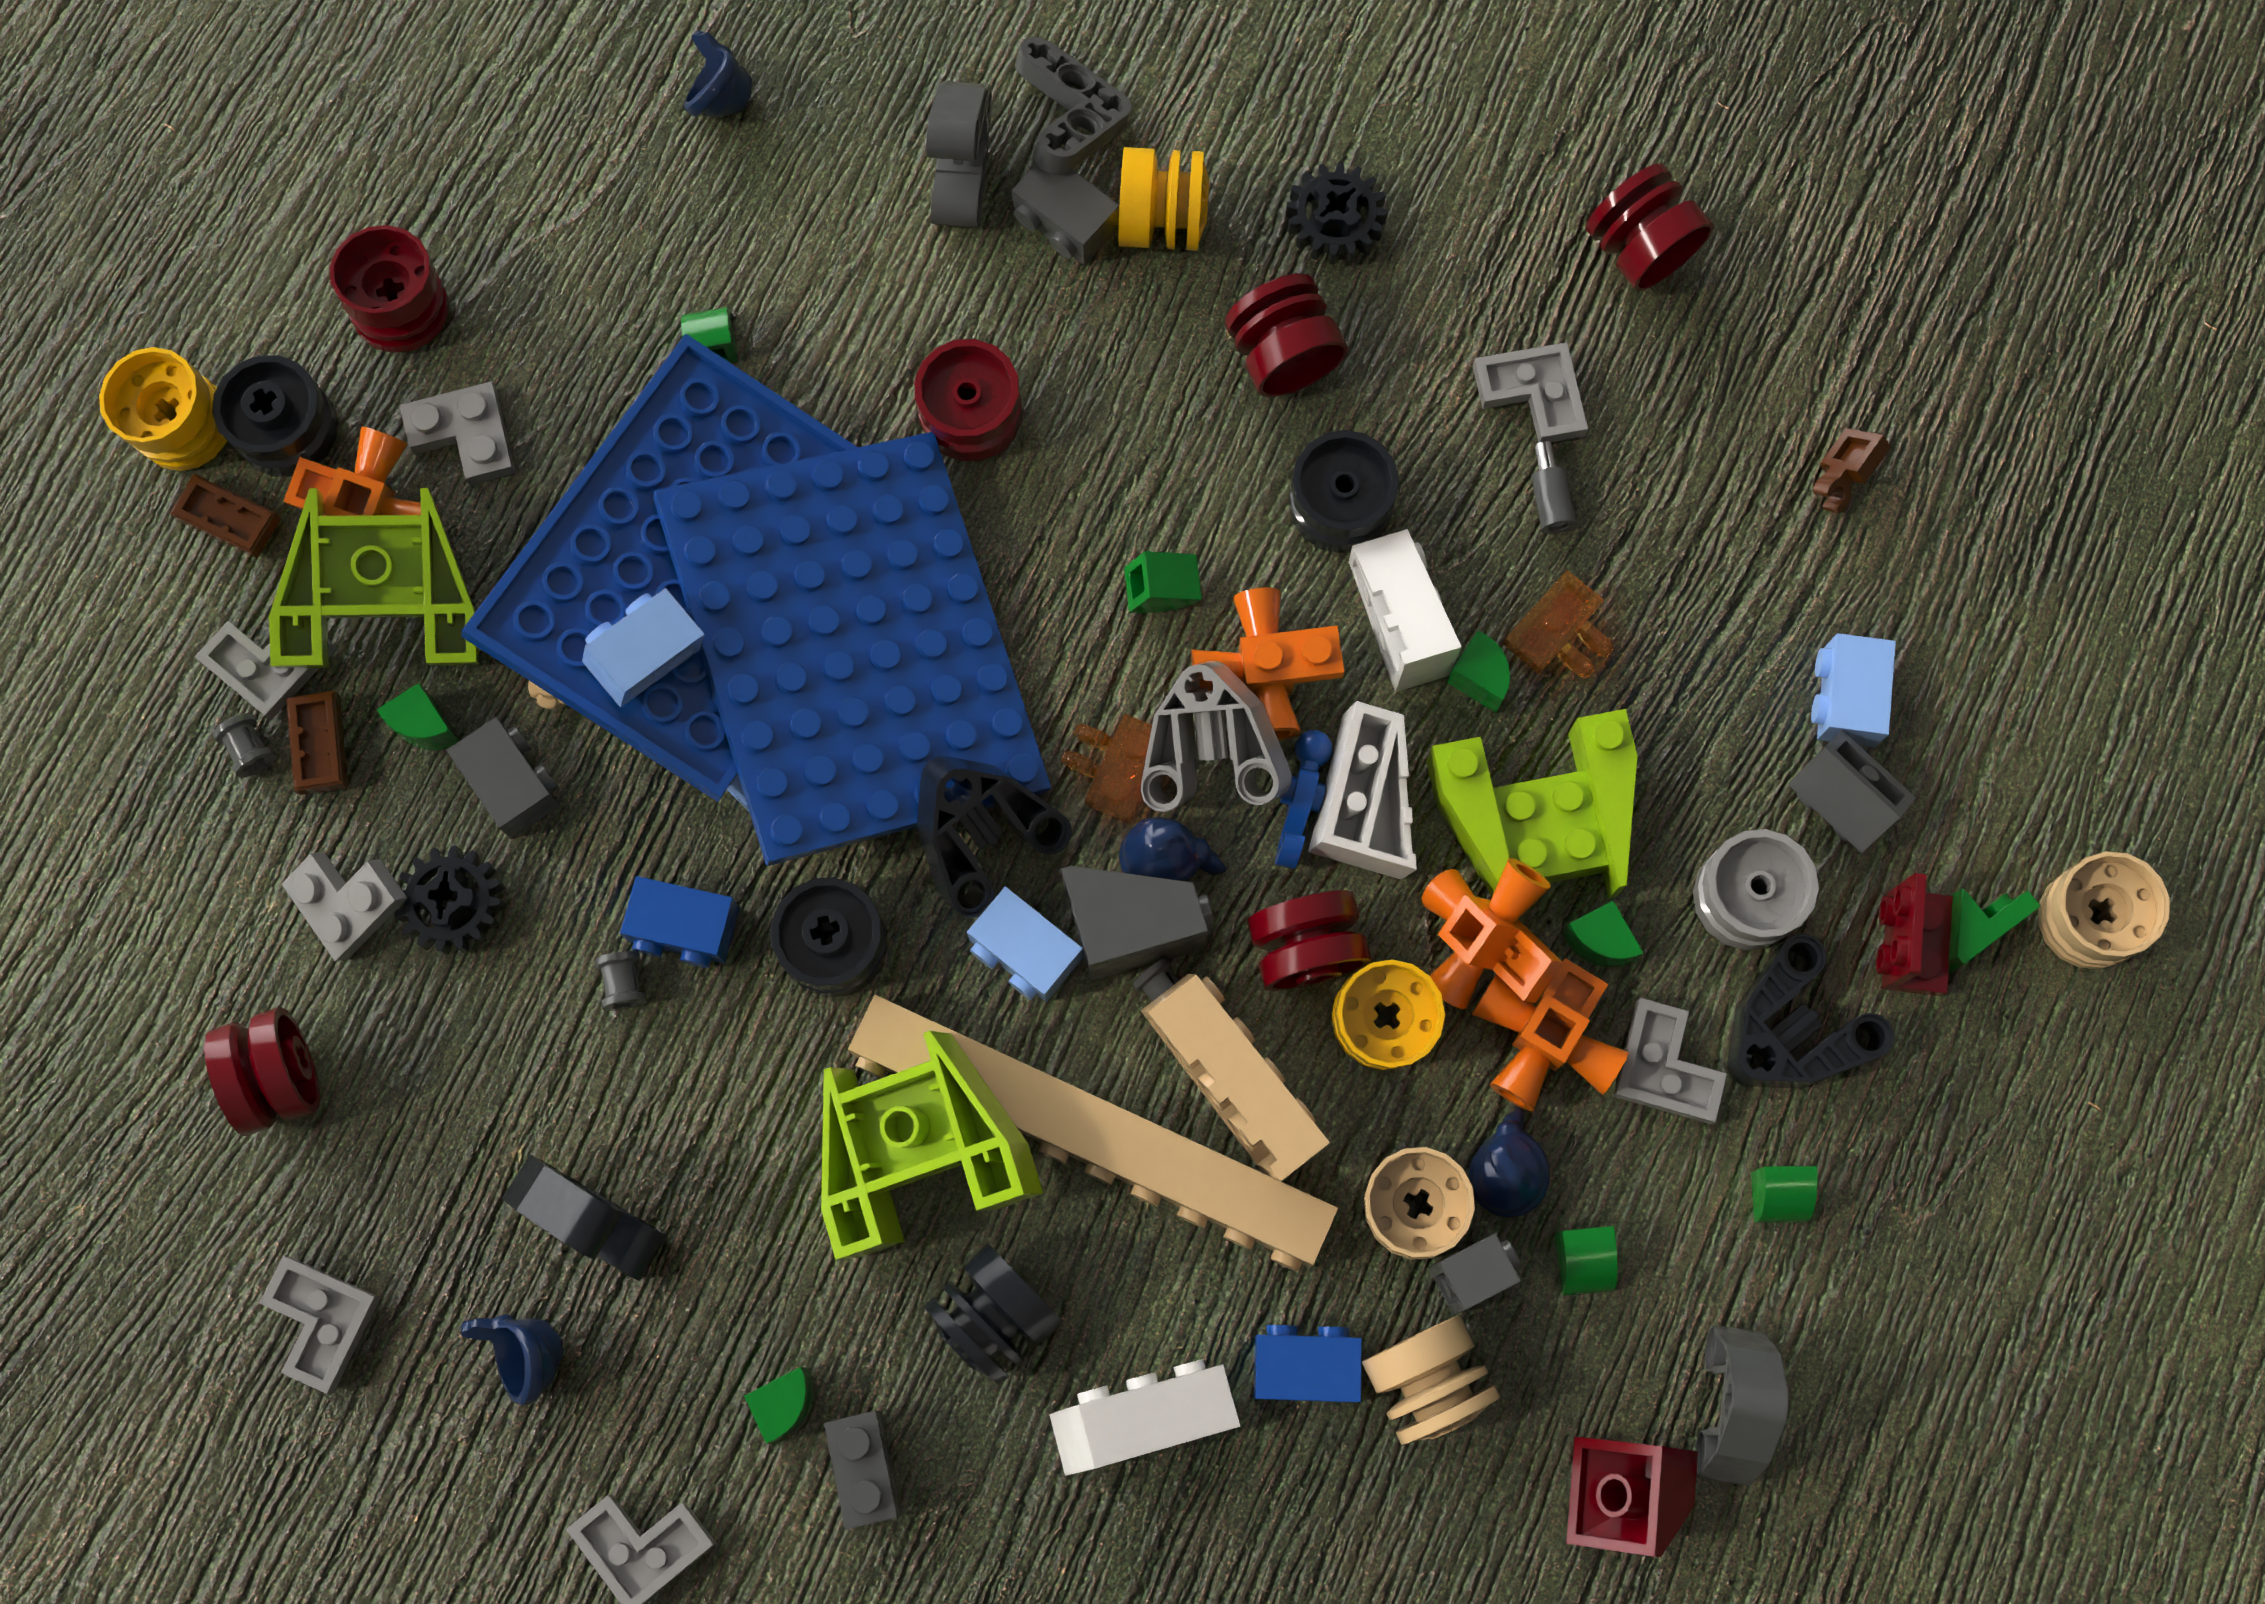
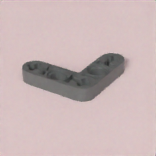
M1030 37L1021 43L1015 62L1017 72L1028 82L1069 110L1038 134L1032 158L1040 169L1048 173H1067L1124 130L1131 112V103L1123 93L1050 41L1038 37ZM1063 82L1074 83L1080 86L1082 89L1078 90L1065 85ZM1072 127L1084 128L1093 135L1081 134Z

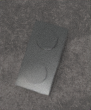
M1035 164L1012 189L1014 215L1017 220L1028 230L1035 231L1037 229L1048 237L1050 244L1060 255L1067 259L1073 257L1084 266L1119 228V205L1073 169L1064 174H1052L1040 169Z
M495 717L446 751L497 826L512 839L560 806L551 793L558 788V785L542 763L535 768L525 755L532 748L517 726L514 725L507 729Z
M1843 730L1813 757L1788 784L1797 793L1799 800L1805 806L1816 810L1833 826L1835 833L1840 839L1852 844L1861 853L1890 828L1916 799L1913 794Z
M1495 1233L1428 1269L1453 1315L1467 1310L1520 1282L1521 1280L1516 1271L1521 1269L1522 1266L1509 1241L1505 1240L1500 1243Z
M872 1411L824 1423L845 1530L902 1516L903 1512L882 1411Z

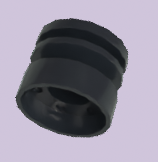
M987 1243L963 1267L976 1288L967 1295L957 1286L948 1282L943 1289L958 1306L950 1313L933 1297L924 1307L932 1316L939 1335L973 1370L990 1377L998 1385H1001L1009 1375L994 1358L1003 1351L1019 1367L1024 1362V1359L1012 1340L1020 1333L1032 1343L1040 1346L1063 1321Z

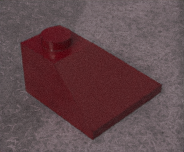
M1574 1437L1566 1544L1661 1557L1695 1506L1698 1451Z

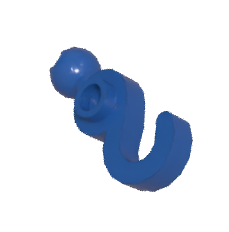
M1309 730L1303 733L1295 742V756L1299 760L1300 766L1296 776H1292L1288 791L1280 798V803L1287 804L1288 808L1277 847L1275 865L1293 870L1297 866L1305 841V836H1302L1309 813L1310 811L1319 812L1326 789V784L1318 782L1319 767L1325 765L1332 756V742L1327 734L1319 730Z

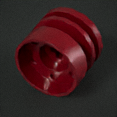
M1663 163L1648 166L1624 181L1595 209L1585 227L1595 241L1601 240L1600 247L1606 255L1615 254L1623 250L1618 257L1616 267L1637 292L1658 284L1684 265L1705 244L1715 228L1711 220L1694 200L1684 201L1676 205L1684 190L1678 181H1670L1672 175Z
M390 225L372 226L350 235L336 249L329 265L330 284L360 338L373 348L391 353L413 351L431 342L443 329L449 314L448 295L425 247L416 236L406 229Z
M1295 273L1262 284L1236 302L1225 316L1224 325L1229 335L1235 338L1234 345L1237 351L1243 355H1249L1246 358L1245 367L1258 393L1263 397H1279L1308 387L1328 375L1347 356L1348 345L1335 320L1330 316H1324L1327 304L1318 294L1319 288L1309 274Z

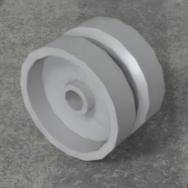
M1768 829L1743 831L1726 840L1698 871L1693 889L1695 911L1706 931L1723 944L1742 950L1764 949L1784 939L1804 923L1814 910L1819 884L1816 867L1806 850L1789 836ZM1754 886L1759 894H1756L1751 887Z

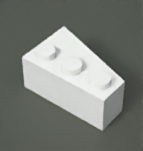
M1408 529L1353 545L1349 564L1395 692L1450 676L1456 659L1459 657L1461 645L1443 608L1438 590L1433 586L1426 571L1427 562L1420 543H1414Z
M1356 701L1342 715L1325 783V794L1317 815L1309 853L1401 880L1417 870L1416 854H1413L1410 827L1413 823L1412 807H1409L1406 780L1409 777L1404 715Z
M1201 1359L1173 1367L1176 1377L1158 1382L1156 1372L1126 1380L1128 1391L1110 1396L1108 1386H1103L1077 1394L1079 1405L1049 1414L1065 1476L1096 1469L1240 1427L1224 1365L1206 1369L1204 1360Z

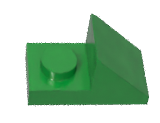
M1964 888L1950 895L1953 896L1948 957L1949 972L1967 963L2038 909L2041 905L2027 890L2014 899H2011L2007 893H2004L1983 910Z

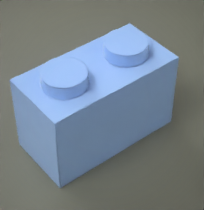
M666 588L654 597L649 593L640 596L626 609V617L613 626L610 622L601 624L585 639L587 644L584 648L583 664L620 708L700 650L704 633Z
M1837 633L1824 648L1819 649L1815 663L1816 677H1822L1821 693L1816 694L1811 712L1812 723L1818 724L1817 740L1831 741L1843 730L1858 745L1876 747L1889 735L1896 641Z
M1006 886L967 931L970 942L974 944L970 952L990 969L999 964L1012 975L1008 981L1009 984L1029 1000H1032L1037 995L1047 1002L1084 958L1081 946Z

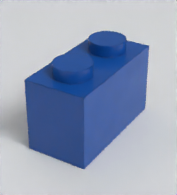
M636 876L620 934L627 941L633 943V951L653 957H661L663 950L681 954V962L697 967L709 968L711 961L726 963L740 906L733 897Z
M1266 1325V1335L1257 1334L1255 1336L1254 1399L1361 1402L1362 1338H1350L1348 1327H1318V1336H1297V1326Z

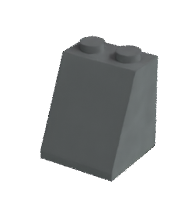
M1077 866L1061 868L1064 890L1079 941L1083 948L1091 982L1153 965L1164 957L1171 960L1206 949L1207 934L1213 933L1211 924H1214V919L1206 894L1197 897L1193 882Z

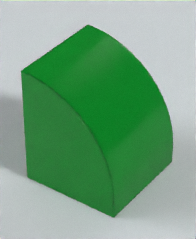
M729 307L681 315L682 337L686 333L728 362H739Z
M1144 551L1124 567L1129 613L1172 611L1188 607L1202 600L1196 554Z
M1478 630L1453 667L1447 683L1497 713L1510 683V669L1507 658L1500 646L1492 638Z
M419 683L376 709L384 722L407 743L417 748L444 750L460 741L434 698Z
M1614 901L1574 920L1561 932L1577 955L1598 966H1625L1633 963L1643 954Z
M1765 1166L1751 1172L1754 1223H1807L1811 1220L1817 1199V1166Z
M1614 1226L1564 1230L1554 1234L1562 1296L1612 1292L1615 1290L1618 1276V1260Z
M800 1366L744 1396L766 1444H774L790 1435L806 1417L812 1400V1380L807 1367Z

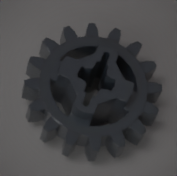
M1338 162L1335 172H1329L1324 164H1320L1317 177L1314 178L1311 174L1305 172L1302 174L1301 186H1292L1290 193L1291 201L1287 202L1285 217L1290 218L1287 231L1288 234H1299L1296 244L1299 250L1308 245L1313 247L1312 259L1316 260L1323 252L1328 254L1329 263L1335 264L1337 255L1344 254L1347 261L1351 263L1354 262L1356 249L1367 255L1371 251V240L1380 241L1382 238L1383 227L1381 225L1386 224L1388 212L1387 209L1382 208L1386 196L1384 192L1373 193L1376 186V179L1374 177L1365 181L1360 179V167L1357 166L1351 174L1344 173L1343 162ZM1309 202L1312 204L1313 212L1310 220H1308L1305 210ZM1363 206L1367 213V220L1364 225L1361 223L1362 216L1360 215V209Z
M451 845L448 856L445 857L435 847L430 850L431 861L425 863L418 857H415L412 861L417 871L413 875L401 872L399 875L407 884L406 890H402L407 899L404 902V907L396 910L394 916L402 922H408L402 932L411 939L418 937L417 945L428 951L435 944L436 951L442 955H448L452 944H454L462 953L469 952L468 940L474 938L484 944L487 939L482 930L486 926L491 928L499 927L500 923L492 917L493 911L505 909L506 904L496 898L494 894L501 892L505 887L500 880L490 879L497 870L489 862L481 864L482 857L475 851L471 850L464 857L463 851L460 848ZM466 872L474 876L479 885L480 892L468 889ZM453 892L458 895L457 900L448 902L446 908L442 906L443 899H451ZM419 909H424L431 913L430 923L434 925L433 929L425 924ZM473 916V918H472L467 924H465L464 926H462V924H464L467 920H469V919Z

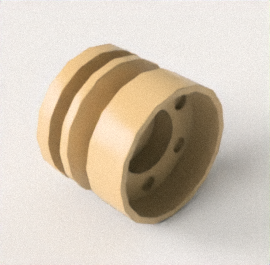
M2105 851L2084 858L2046 887L2039 902L2041 906L2038 908V925L2045 943L2060 959L2078 968L2103 969L2119 964L2145 951L2161 937L2169 920L2170 897L2162 878L2147 862L2128 853ZM2093 907L2101 911L2098 915V920L2100 921L2098 924H2095L2090 919L2094 913L2091 909Z
M1427 1147L1404 1148L1386 1157L1371 1174L1364 1197L1366 1221L1375 1239L1391 1253L1410 1260L1431 1259L1452 1249L1469 1230L1475 1211L1473 1187L1464 1169L1447 1154ZM1419 1192H1423L1428 1196L1426 1205L1432 1209L1431 1214L1428 1216L1420 1213L1416 1219H1413L1407 1215L1410 1206L1403 1200L1406 1195L1415 1198Z
M1460 1314L1362 1361L1376 1393H1385L1401 1388L1405 1398L1386 1413L1389 1420L1396 1419L1410 1412L1415 1417L1416 1421L1396 1432L1401 1445L1417 1440H1432L1478 1418V1415L1489 1404L1501 1397L1495 1384L1472 1393L1468 1385L1488 1374V1370L1485 1365L1461 1370L1457 1360L1466 1355L1475 1346V1343Z

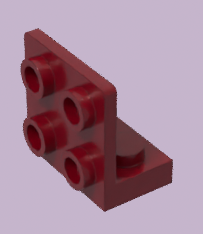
M1914 873L1890 890L1887 896L1884 895L1881 900L1879 923L1880 925H1885L1884 944H1881L1877 951L1876 972L1877 974H1882L1881 989L1941 997L1947 994L1948 957L1953 896L1926 893V874Z

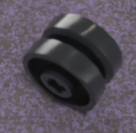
M258 355L239 362L223 376L214 393L212 415L218 431L255 470L270 476H293L299 457L320 463L328 456L337 438L338 417L331 400L300 364L280 355Z
M1349 430L1325 433L1307 444L1295 463L1288 503L1292 522L1305 540L1321 550L1346 553L1351 552L1353 545L1381 536L1390 522L1399 484L1395 461L1384 445L1367 434Z
M835 877L815 878L794 887L778 904L771 922V946L783 969L805 991L825 998L842 997L865 988L881 971L888 952L887 929L872 899L857 885ZM829 933H835L832 937L833 943L825 945L823 943L825 936Z

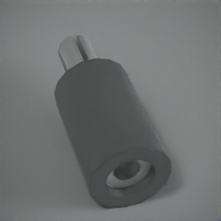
M1544 441V444L1539 442L1535 445L1539 471L1533 473L1531 479L1541 531L1547 534L1564 532L1577 525L1567 471L1563 467H1556L1551 442Z

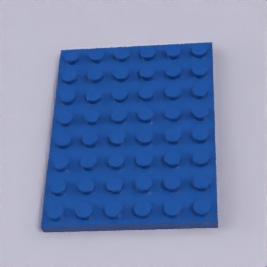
M685 333L464 626L461 637L719 802L738 772L700 650L620 708L583 664L582 658L585 645L587 644L585 639L601 624L610 622L613 626L626 617V609L640 596L649 593L654 597L665 588L689 615L654 503L653 495L655 490L857 448V446Z
M933 432L654 491V503L689 616L704 633L700 652L766 867L917 827L921 774L926 764L939 756H949L995 765L1036 795L1049 791L1051 785ZM951 779L946 783L949 789L954 785ZM988 798L982 801L986 809L994 807Z

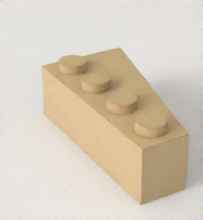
M1187 974L1144 1007L1141 1012L1260 1171L1282 1181L1330 1142L1315 1124L1316 1120L1309 1109L1299 1098L1295 1099L1283 1083L1286 1080L1275 1064L1268 1057L1263 1059L1254 1048L1252 1043L1255 1042V1038L1246 1025L1238 1017L1232 1020L1220 1005L1225 999L1216 985L1207 976L1200 980L1195 974Z

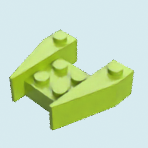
M309 488L269 614L270 663L272 667L277 669L329 668L327 618L424 617L427 665H479V648L461 637L462 629L476 611L432 494L428 488H420L421 515L324 516L323 494L317 488Z
M1626 709L1577 718L1568 733L1577 772L1495 788L1492 785L1481 737L1432 746L1426 763L1436 806L1491 896L1494 894L1509 858L1517 859L1529 865L1545 877L1549 883L1602 873L1609 899L1616 898L1627 886L1638 755Z
M924 1032L923 1035L930 1055V1061L862 1086L858 1084L854 1069L835 1067L824 1069L821 1211L835 1260L860 1258L905 1242L890 1190L963 1165L976 1211L998 1210L1043 1194L1028 1142L951 1033Z

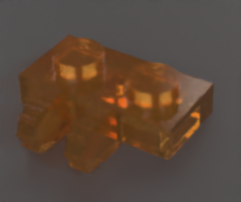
M1568 570L1563 573L1503 642L1505 647L1539 675L1558 655L1562 663L1582 678H1589L1595 671L1593 664L1569 643L1576 634L1582 643L1602 657L1608 656L1614 650L1610 639L1588 621L1601 607L1604 599Z
M1124 714L1112 738L1101 730L1086 724H1077L1073 733L1077 739L1106 752L1101 765L1078 752H1071L1069 750L1065 751L1061 759L1065 766L1094 779L1086 796L1085 805L1130 824L1142 798L1141 782L1152 725Z

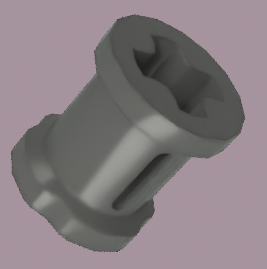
M250 713L239 714L225 720L215 728L212 734L217 743L224 744L235 763L232 769L235 775L240 778L260 773L271 766L277 758L273 749L265 747L255 729L257 721L253 714Z
M614 952L597 957L595 960L596 969L602 972L606 997L601 1000L602 1010H624L647 1003L646 993L640 992L636 964L640 961L639 952Z
M1164 957L1142 973L1132 986L1136 991L1143 990L1150 1000L1154 1001L1176 984L1179 979L1169 968L1172 962L1167 957Z

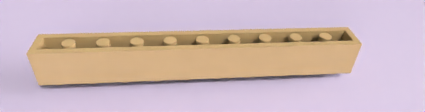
M874 995L848 1048L850 1053L858 1058L855 1065L857 1068L881 1079L886 1072L895 1074L928 1062L931 1059L923 1033L927 1031L951 1033L1021 1134L1041 1143L1038 1152L1064 1164L1068 1157L1085 1163L1087 1166L1084 1173L1103 1183L1112 1185L1114 1178L1133 1186L1130 1193L1132 1196L1158 1207L1161 1199L1180 1208L1177 1213L1178 1217L1196 1226L1205 1228L1207 1221L1223 1227L1226 1229L1223 1237L1241 1247L1251 1250L1254 1243L1264 1246L1273 1251L1270 1259L1286 1268L1298 1272L1301 1264L1309 1268L1314 1265L1338 1210L1337 1207Z

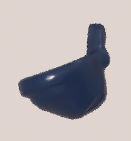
M696 31L691 37L694 44L706 58V63L685 99V111L693 117L699 115L720 117L741 112L751 97V76L733 56L732 51L728 47L718 43L710 33Z
M1163 817L1144 819L1135 825L1122 841L1119 853L1121 869L1123 873L1187 882L1196 874L1199 868L1212 875L1222 874L1227 869L1220 857L1211 850L1206 839L1197 838L1190 830L1176 820Z
M1521 1107L1506 1114L1503 1122L1497 1126L1495 1134L1479 1148L1472 1158L1469 1170V1180L1473 1187L1474 1197L1479 1204L1494 1215L1508 1218L1525 1215L1536 1208L1544 1199L1550 1184L1548 1158L1541 1145L1532 1136L1523 1131L1524 1110Z
M504 1314L492 1319L477 1318L462 1323L461 1335L463 1337L490 1340L493 1343L501 1382L510 1399L516 1404L529 1405L535 1403L540 1393L553 1382L564 1354L563 1339L547 1320H514L510 1315Z

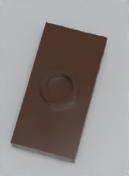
M193 474L169 513L175 520L256 559L281 520V517L276 512L196 474Z
M328 691L286 698L294 792L298 795L348 788L340 695L336 691Z

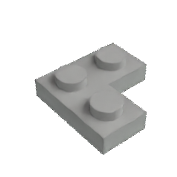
M1567 342L1474 359L1473 370L1482 409L1529 401L1538 443L1543 442L1544 444V441L1555 442L1586 435L1588 426Z
M492 381L400 405L408 445L414 454L457 444L464 476L469 485L516 474L497 389Z
M229 621L194 656L269 720H272L287 704L286 698L293 697L319 669H277L272 667L270 663V643L264 649H261ZM328 640V655L330 657L337 648Z
M324 852L310 853L282 883L286 892L335 962L349 959L407 899V896L381 859L367 861L345 883Z
M1639 998L1635 1004L1624 1049L1629 1052V1055L1618 1073L1613 1097L1707 1124L1715 1123L1727 1073L1678 1060L1689 1011Z
M283 1256L259 1303L305 1324L281 1373L326 1394H334L380 1297L292 1257Z
M613 1494L607 1495L566 1529L621 1604H645L717 1544L686 1502L680 1503L642 1534Z

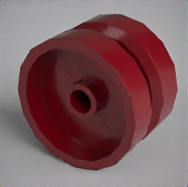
M977 339L953 340L936 347L921 362L914 379L915 403L919 421L924 433L933 432L935 434L940 452L943 455L959 461H983L1001 453L1015 439L1022 422L1019 379L1010 358L995 345Z
M1335 890L1291 899L1263 909L1247 919L1253 947L1268 951L1273 950L1265 955L1258 965L1265 990L1279 991L1314 985L1344 976L1370 964L1372 958L1365 935L1346 931L1360 917L1353 892Z
M277 1007L254 1015L250 1019L249 1028L238 1022H232L212 1029L205 1035V1063L211 1087L228 1123L238 1134L249 1136L271 1128L276 1122L277 1114L283 1119L292 1121L313 1114L320 1107V1089L314 1061L302 1031L288 1010Z

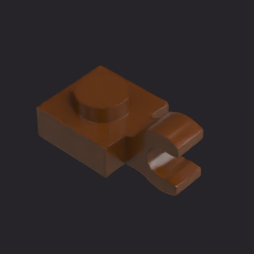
M1845 428L1821 461L1820 465L1825 474L1816 481L1812 490L1815 495L1828 497L1822 506L1824 510L1841 513L1847 507L1851 497L1853 481L1865 484L1891 448L1884 435Z

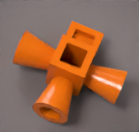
M361 426L354 472L340 467L336 470L299 457L283 501L288 505L303 510L309 488H317L323 494L324 516L421 515V502L395 499L396 492L384 483L408 444L391 435Z
M1270 587L1254 588L1242 591L1233 597L1246 637H1240L1238 653L1191 649L1192 666L1207 661H1219L1225 664L1264 704L1278 741L1295 737L1301 733L1288 695L1293 694L1294 684L1343 678L1344 666L1338 626L1278 633L1281 591ZM1204 678L1199 679L1200 689L1213 690L1212 681H1206Z
M1509 858L1491 900L1475 897L1461 873L1455 869L1446 870L1438 874L1425 888L1422 895V904L1426 909L1446 920L1438 935L1455 951L1429 975L1441 992L1443 1001L1460 1009H1467L1484 968L1493 970L1523 1001L1536 1003L1563 965V962L1518 920L1551 888L1547 879L1529 865L1517 859Z
M1566 958L1563 959V965L1546 987L1535 1006L1531 1002L1523 1001L1496 974L1471 1014L1519 1032L1512 1045L1520 1051L1489 1085L1500 1096L1528 1111H1534L1548 1068L1556 1071L1567 1062L1599 1093L1604 1095L1629 1055V1052L1582 1035L1590 1022L1589 1016L1608 984Z

